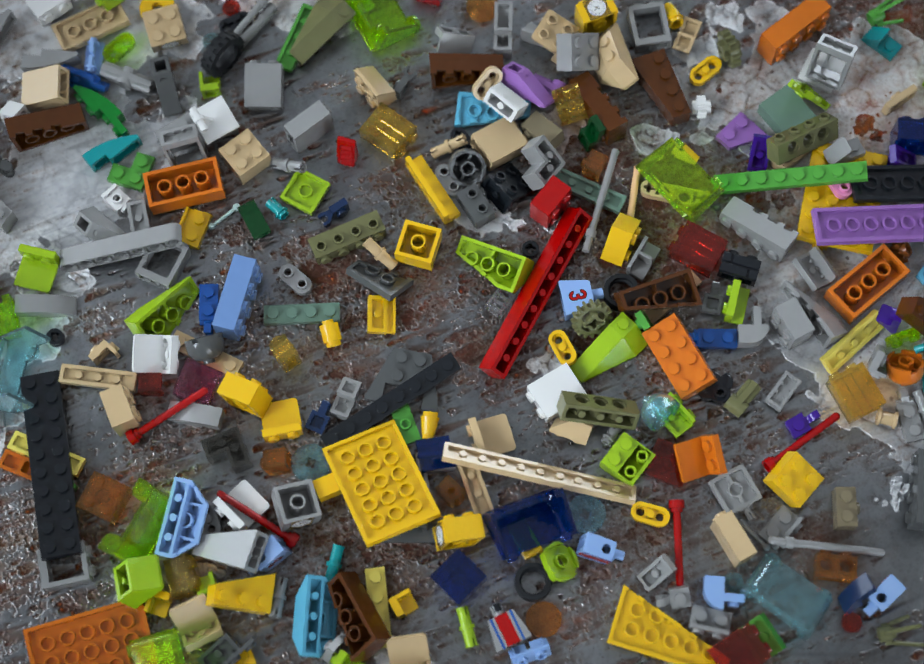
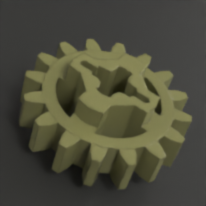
M728 28L719 31L717 35L719 40L716 44L720 58L727 62L728 67L731 69L741 66L742 61L740 57L742 52L739 40L735 38V35L731 34Z
M589 299L587 304L583 301V306H576L578 311L572 312L571 326L578 336L583 335L584 338H587L590 335L591 338H594V334L599 336L601 334L600 331H604L606 325L608 326L611 323L609 320L613 319L612 311L604 301L601 302L599 299L595 302Z

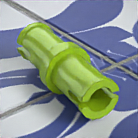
M468 606L456 609L460 622L459 630L462 631L466 649L478 646L474 632L475 624L471 621Z

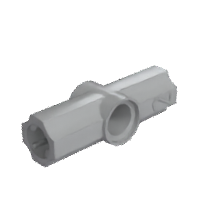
M107 61L101 65L100 77L116 82L126 90L134 89L150 95L155 90L154 79L139 74L132 67L124 66L123 68Z

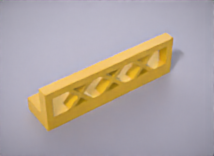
M410 155L405 158L407 169L444 225L461 216V213L423 156L420 155L413 160Z

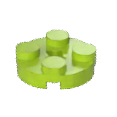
M559 541L548 545L540 554V560L551 581L566 582L576 576V568L579 567V561L574 550L570 546L562 545L564 543Z

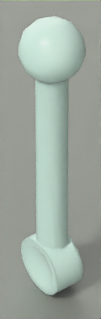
M235 203L230 211H228L214 223H209L208 228L210 230L215 229V226L223 221L234 211H238L237 207H239L240 204Z

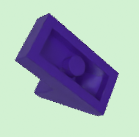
M754 133L752 145L750 146L747 171L767 169L769 159L767 158L766 139L772 136Z
M897 144L890 145L887 165H917L916 154Z
M882 304L876 320L891 334L895 335L902 319L895 314L897 308Z

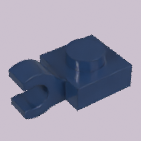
M342 198L328 207L329 210L321 212L318 215V219L327 218L328 220L323 225L325 228L329 227L332 224V219L342 218L350 210L348 202L345 198Z
M323 399L318 411L312 409L305 425L306 429L320 435L325 433L331 417L327 416L332 406L331 402Z

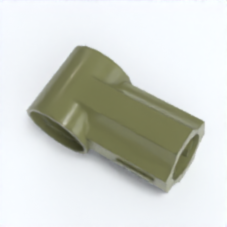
M747 379L736 394L733 393L723 407L739 419L761 388L755 381Z

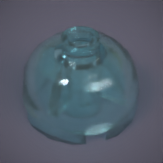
M664 392L655 393L652 396L649 394L642 401V421L651 431H657L669 422L667 418L670 414L673 416L676 414L680 404L672 396Z

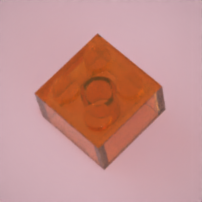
M94 471L76 507L83 512L116 526L134 491L129 486Z

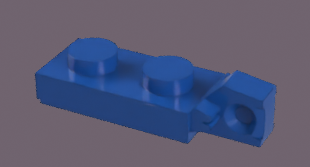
M66 64L61 65L70 71V87L77 85L97 93L109 91L110 84L100 81L101 77Z
M219 284L199 285L200 326H204L205 336L213 335L212 322L219 303Z
M694 329L693 333H689L698 349H737L738 347L737 329Z

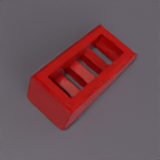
M338 136V163L355 167L359 156L356 140Z

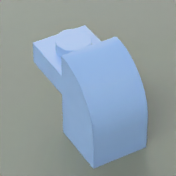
M705 575L703 577V598L712 609L723 611L724 604H727L729 608H739V605L745 603V594L725 593V576Z

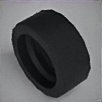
M625 273L612 275L606 280L603 287L604 301L610 309L619 311L616 301L610 296L611 287L618 282L626 283L630 287L638 285L632 276Z
M536 562L521 566L514 578L517 594L529 602H538L544 599L550 593L552 581L549 579L543 565ZM535 570L543 575L545 586L541 592L530 594L523 589L521 580L526 572Z

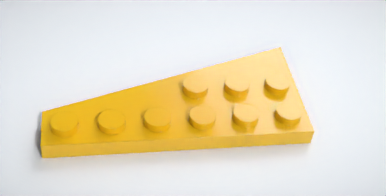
M623 585L607 644L671 664L730 663V659L699 639L694 633L682 627L681 624L657 607L651 605L640 595L634 593L626 585Z

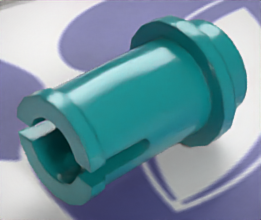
M274 197L271 198L272 202L270 200L266 202V207L276 215L277 219L284 220L288 217V208L283 207Z

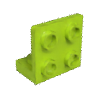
M20 243L18 251L23 257L14 285L49 294L60 266L59 255L55 251Z

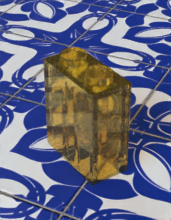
M382 102L359 129L362 139L394 161L398 157H402L407 150L406 147L410 143H414L418 137L417 126Z
M854 362L845 367V371L832 373L828 376L829 379L825 384L848 424L878 410V408H882L886 403L885 398L863 362L857 365Z

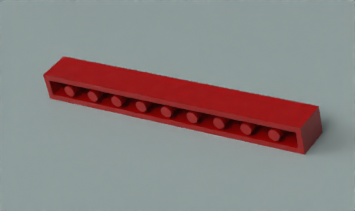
M566 208L478 368L491 378H506L593 218L582 208Z

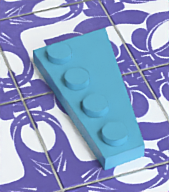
M458 92L454 128L494 123L503 118L497 111L495 112V109L484 103L483 100L476 99L471 92ZM525 100L529 105L523 116L516 120L527 119L530 116L532 102Z

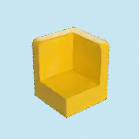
M333 473L312 481L321 503L342 494Z
M409 588L388 599L398 620L419 608Z
M161 590L147 600L144 611L166 618L174 595Z

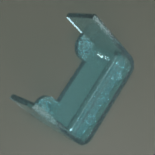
M26 325L0 336V411L17 414L34 407L33 403L25 400V397L19 394L21 389L20 377H24L27 363L37 359L39 356V347L50 342L51 338Z

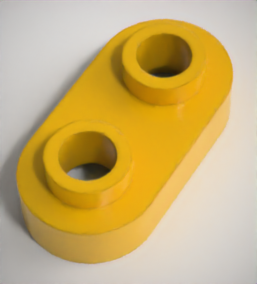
M716 56L706 57L690 71V83L694 86H703L720 72L721 60ZM712 65V66H714L715 68H714V69H710L709 66Z
M562 330L551 332L548 341L559 362L562 365L565 363L568 366L573 365L577 361V353L568 336ZM562 339V342L557 344L556 340ZM571 355V358L566 360L565 356Z
M642 501L634 503L630 511L632 519L636 522L658 528L665 527L670 520V513L666 508ZM637 510H642L644 515L639 516ZM661 515L663 517V520L658 521L656 519V516Z

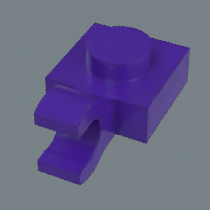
M817 410L811 412L806 417L799 413L785 421L784 425L795 440L812 430L810 424L819 420L821 415Z

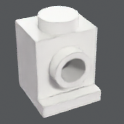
M114 183L101 197L115 213L122 216L128 213L126 203L132 200Z

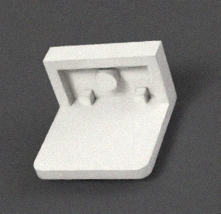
M25 0L43 27L73 9L70 0Z
M135 334L133 336L132 371L135 373L177 374L179 368V336Z
M242 480L228 493V495L261 516L270 508V504L246 480ZM219 497L213 501L216 506L214 510L221 517L225 515L230 520L227 524L234 531L237 529L240 531L247 530L256 522Z

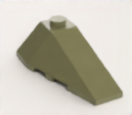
M319 0L314 4L289 53L303 65L352 21L356 12L344 0Z

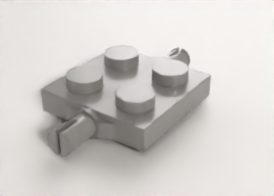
M743 463L735 468L727 469V473L718 475L708 482L710 489L726 513L730 510L734 514L743 511L748 521L756 518L750 507L763 497Z

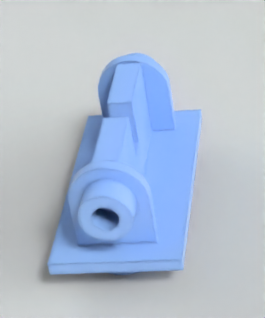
M91 37L88 40L84 71L100 76L105 42H98L95 37Z
M542 637L529 641L530 649H526L525 644L512 647L508 651L512 664H528L535 660H543L547 656L552 655L547 639H542Z

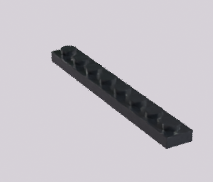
M450 352L320 437L327 447L366 431L448 379L462 368Z

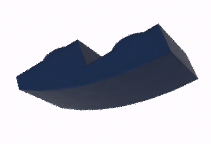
M865 572L851 582L837 599L844 613L848 615L863 606L862 600L877 590L870 576Z

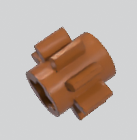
M908 242L892 243V246L889 248L902 263L908 262V258L912 255V249Z

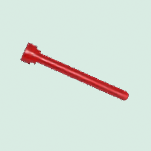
M202 387L139 429L131 428L125 432L128 441L132 445L137 444L143 438L142 435L206 395L208 389Z
M837 412L833 413L777 456L764 459L762 465L769 473L786 452L797 451L840 418V414Z
M222 490L216 493L217 497L284 539L283 542L289 548L293 549L301 537L299 534L290 531L281 532L279 526Z
M674 499L669 500L668 503L669 509L673 513L677 587L684 586L681 513H683L685 504L684 500Z

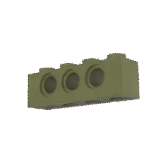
M824 112L767 138V158L777 165H781L838 139V118Z
M561 391L556 406L560 420L635 430L641 415L636 401Z

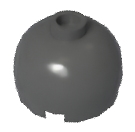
M463 148L452 154L448 162V170L455 183L468 187L482 180L486 172V163L479 152L470 148Z
M222 332L184 342L188 355L195 361H203L204 365L215 362V358L220 356L224 349Z

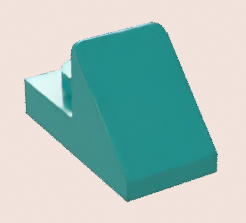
M872 26L861 41L888 61H891L903 46L888 35L891 30L890 28Z

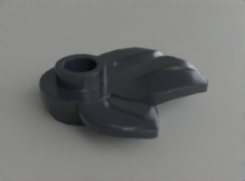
M713 371L718 381L697 395L704 400H713L715 403L724 404L731 396L730 389L733 386V378L729 373L720 376L717 372ZM719 392H724L721 396L717 395Z

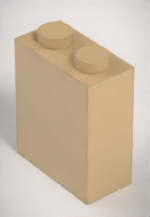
M55 64L22 73L21 104H25L31 113L68 105L70 71L60 64Z
M503 117L471 134L469 143L483 157L486 167L490 172L522 155L521 150L528 143V138L520 132L515 121L509 123V120Z
M723 510L716 514L710 528L734 568L752 559L757 550L733 511L730 510L726 513Z

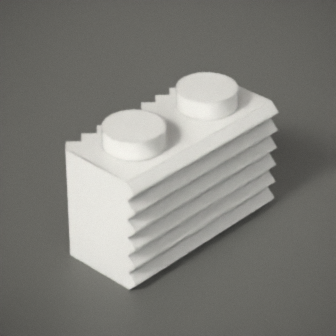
M501 82L490 87L483 100L489 107L495 109V112L497 111L498 114L509 120V123L523 116L529 103Z

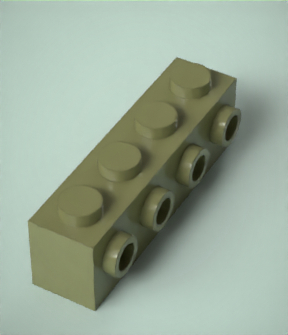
M374 210L307 240L319 265L321 263L327 264L335 257L346 256L356 248H364L362 245L369 237L375 242L381 241L384 236H387L378 211Z

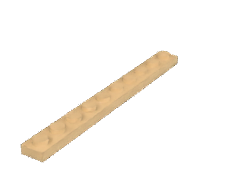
M447 441L444 443L441 460L443 462L633 505L636 501V485L630 486L619 481Z

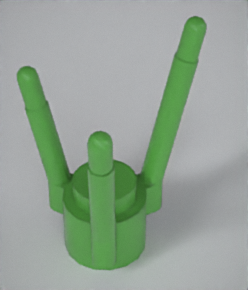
M886 0L876 8L868 11L866 17L869 24L882 27L903 22L904 19L884 22L883 19L886 18L884 11L904 0H896L890 3L892 0Z

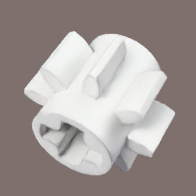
M705 95L696 96V100L691 101L692 114H696L697 119L706 118V115L711 113V100H706Z

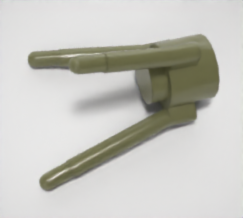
M908 614L888 623H882L880 627H877L879 642L885 643V646L924 647V643L893 640L897 638L896 633L921 628L922 624L896 629L892 626L910 618Z

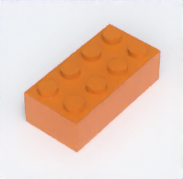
M826 0L803 1L761 33L756 51L770 65L775 62L779 63L784 59L785 54L789 51H795L802 41H808L816 30L821 31L826 26V20L830 16L829 12L832 6Z
M216 156L142 173L149 208L153 215L183 209L186 206L191 207L226 199L220 166Z
M882 244L826 291L824 299L850 325L908 276L910 270L885 244Z
M675 313L641 333L682 400L690 399L718 381L681 319Z

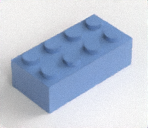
M237 254L233 256L212 322L215 332H222L223 338L240 341L241 336L245 335V322L251 316L252 308L250 306L252 301L256 300V287L258 283H261L263 277L256 259Z

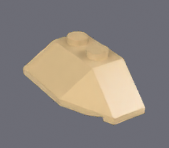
M615 22L599 36V70L595 71L600 84L627 90L639 80L619 25Z

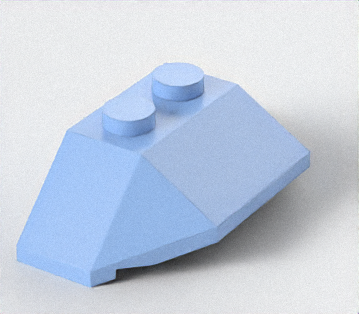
M174 476L155 555L174 559L199 545L209 504L194 481Z

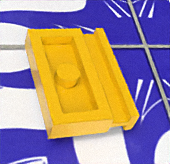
M186 206L179 222L182 227V242L188 244L191 248L199 250L207 232L208 224L212 220V215Z
M368 295L367 334L395 335L396 297L388 301L380 295Z

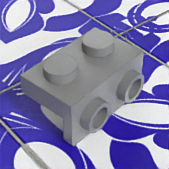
M818 246L813 247L809 252L796 257L792 261L813 292L830 285L838 277V274Z

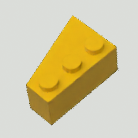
M276 573L209 585L205 606L258 615L270 614Z

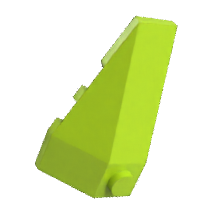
M188 276L138 308L124 322L133 335H171L174 328L180 324V319L185 311L189 310L199 294V288L191 276Z
M622 312L594 340L577 361L571 365L570 369L582 384L606 370L615 368L621 363L635 358L648 344L642 336L639 327Z

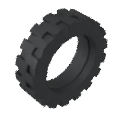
M230 29L224 30L223 33L220 32L217 37L212 39L211 44H208L207 50L203 52V58H201L202 69L214 78L221 77L222 74L225 75L233 67V64H236L238 57L242 54L241 51L244 49L243 38Z

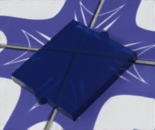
M449 435L415 441L418 452L417 458L420 460L422 472L456 466V464L441 461L445 441L450 442Z

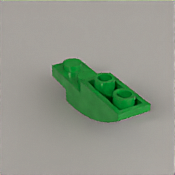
M77 85L72 87L76 93L73 96L80 104L82 102L85 104L86 107L84 109L90 117L94 115L97 120L102 118L107 125L111 124L113 126L112 131L118 138L130 135L122 124L126 121L123 113L110 100L88 88Z

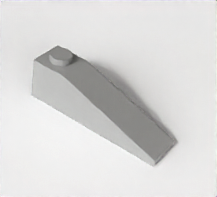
M787 280L783 282L781 290L788 299L796 297L815 328L813 334L824 349L832 346L847 334V328L841 320L839 321L836 316Z

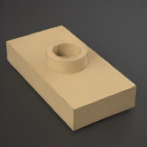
M913 84L902 92H896L891 96V100L884 104L881 112L884 116L889 115L912 99L918 88Z

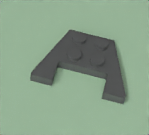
M394 347L365 394L364 400L376 401L384 395L386 385L397 387L433 364L432 354ZM436 386L424 393L421 406L422 412L439 413Z

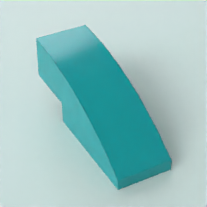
M137 134L123 136L90 149L82 157L95 173L108 162L112 165L113 163L118 164L143 144Z

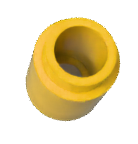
M333 319L322 321L323 325L319 326L326 347L331 348L342 345V336L338 322H334Z

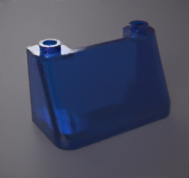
M563 487L548 489L481 514L502 560H507L508 563L518 560V556L522 552L553 540L569 541L573 539L572 535L578 533Z

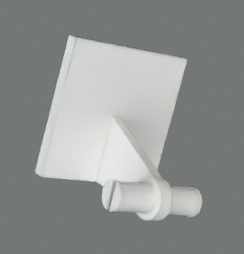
M812 48L797 79L831 94L833 88L805 77L815 48ZM822 51L817 65L841 74L846 62Z
M222 95L198 108L193 106L189 109V115L197 125L207 145L240 127Z

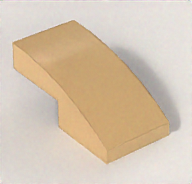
M685 16L684 23L678 31L672 49L689 55L702 22Z

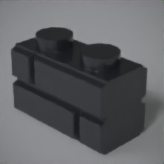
M735 250L724 251L717 276L732 281L734 279L741 280L742 284L754 287L762 261H759L757 257L747 255V257L739 255V252Z

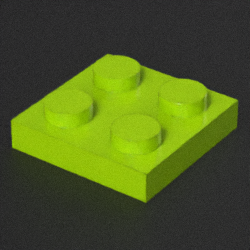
M308 171L305 173L295 172L280 195V200L313 216L330 189L331 183Z

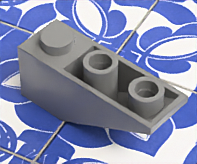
M94 206L80 210L73 223L76 229L94 241L126 234Z

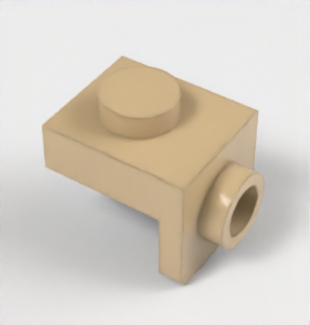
M103 340L99 345H95L90 350L88 357L98 366L110 353L118 359L121 355L118 353L119 348L112 341L108 343Z

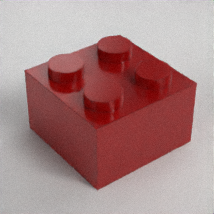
M553 175L530 202V217L546 229L551 225L554 226L558 222L561 212H565L566 208H569L571 205V187Z

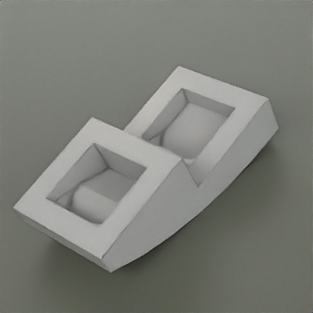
M343 377L337 390L335 401L330 409V416L342 420L350 417L362 382Z

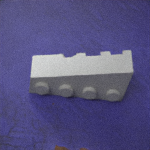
M733 196L720 213L719 220L722 225L732 228L739 237L746 238L753 247L763 250L771 260H777L780 263L793 247L799 232L786 230L785 224L772 222L769 215L764 212L756 213V209L753 206Z

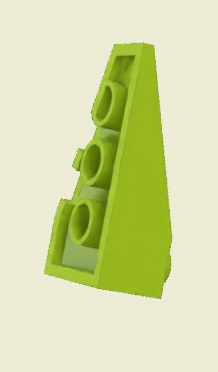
M463 235L455 252L480 272L481 275L486 277L494 286L513 294L527 281L535 263L522 255Z

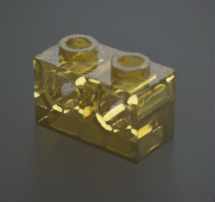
M577 82L551 91L562 126L588 118Z
M285 334L282 336L278 335L271 340L268 346L286 373L302 363L297 350Z

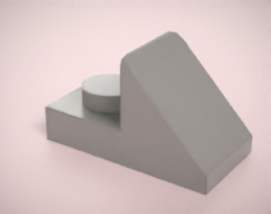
M844 136L823 151L828 164L846 163L863 157L866 153L858 137L847 141Z
M664 553L636 577L646 590L650 592L668 579L677 568Z

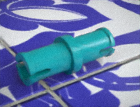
M333 544L330 559L326 563L328 567L325 577L328 582L342 568L341 560L345 549L344 546Z

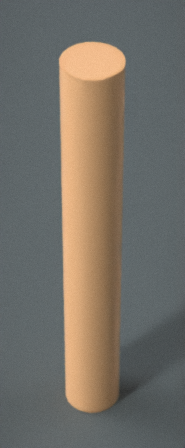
M638 165L634 166L627 210V215L634 217L641 173V166Z

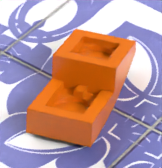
M5 449L0 459V468L32 481L29 458Z

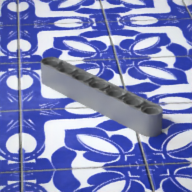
M168 223L61 249L60 269L63 272H74L180 247L182 245V227L178 223Z

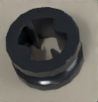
M532 240L526 241L522 246L523 256L529 259H534L538 256V244ZM528 246H532L533 253L530 254L525 249H528Z
M53 328L47 332L46 340L51 346L60 347L65 342V335L61 330ZM54 334L58 336V341L56 342L52 340L54 339Z

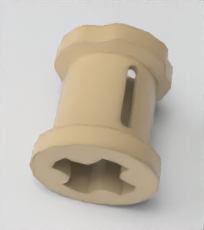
M878 408L875 425L883 424L895 429L898 423L899 412L891 413Z

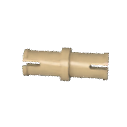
M462 133L450 140L446 139L444 143L430 148V152H433L431 153L432 157L437 159L467 145L468 141L465 134Z
M371 237L363 243L362 246L374 255V259L376 261L379 260L388 270L391 271L398 264V261L386 252L387 249L378 245Z

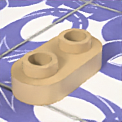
M489 66L483 71L472 86V94L476 99L484 100L489 88L502 81L503 74L501 70L496 66ZM491 72H495L493 77H489ZM480 87H483V90L481 92H478V89Z

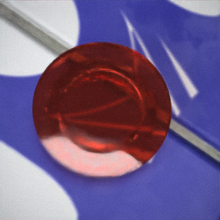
M226 0L222 6L223 13L229 17L239 13L241 9L240 4L236 0Z
M851 612L843 616L841 623L845 631L856 633L861 629L862 619L858 614Z

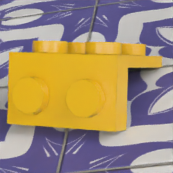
M296 398L270 403L265 415L261 418L263 430H261L262 437L266 443H276L281 439H295L304 435Z

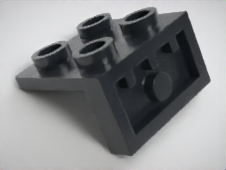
M508 163L487 174L481 184L487 195L486 197L492 201L503 215L509 212L517 199L532 192L523 180V174L512 163Z

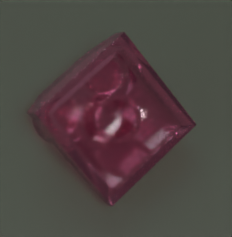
M187 358L178 375L172 394L179 399H185L202 387H206L208 393L193 403L210 406L223 373Z

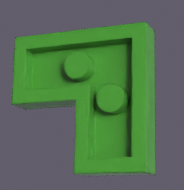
M137 152L131 168L113 163L107 181L143 193L145 184L142 173L152 171L156 159L153 156Z

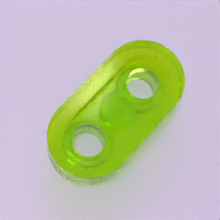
M128 32L119 34L104 47L102 53L105 60L110 63H116L134 49L136 45L134 36Z
M914 328L892 334L886 337L884 341L887 347L896 349L901 347L904 342L910 341V343L919 341L922 334Z

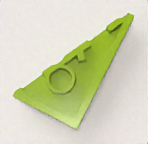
M791 79L787 84L802 99H809L824 110L831 106L805 82Z

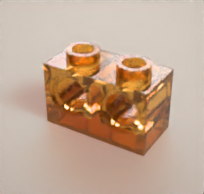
M820 550V553L817 552L814 555L813 580L850 584L857 578L858 557L852 556V553L841 552L840 555L832 554V551ZM824 560L829 563V570L821 567V561ZM841 563H847L850 567V571H843L841 569Z

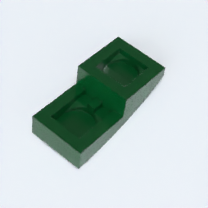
M597 114L590 117L587 126L580 129L577 137L586 152L590 151L598 143L606 130Z
M254 199L237 207L254 240L271 233Z

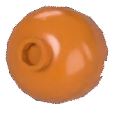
M906 349L901 350V353L895 354V351L888 354L886 371L889 378L901 386H908L919 382L924 375L923 355Z

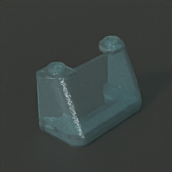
M765 553L738 594H745V599L747 597L750 599L754 598L753 603L760 604L791 626L790 629L794 630L796 628L797 636L806 641L812 636L832 604V594L825 588H818L780 561L781 558L775 553Z

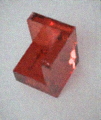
M139 373L138 392L142 397L164 396L162 373Z

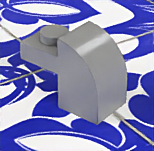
M753 306L751 310V324H738L737 348H754L764 341L770 324H764L765 314L761 312V306Z

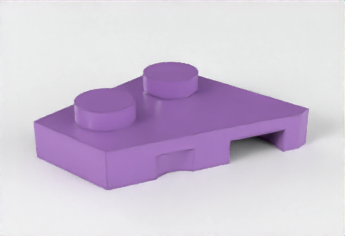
M740 112L715 136V139L729 151L738 146L751 144L754 133L767 134Z

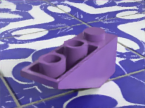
M514 61L502 68L503 78L501 83L523 100H528L540 108H546L555 102V99L528 68Z

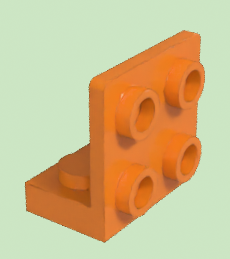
M718 434L702 435L673 445L683 483L707 475L727 473Z

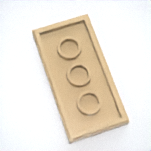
M121 3L108 12L96 4L51 25L63 51H76L88 45V40L91 37L99 40L131 25Z

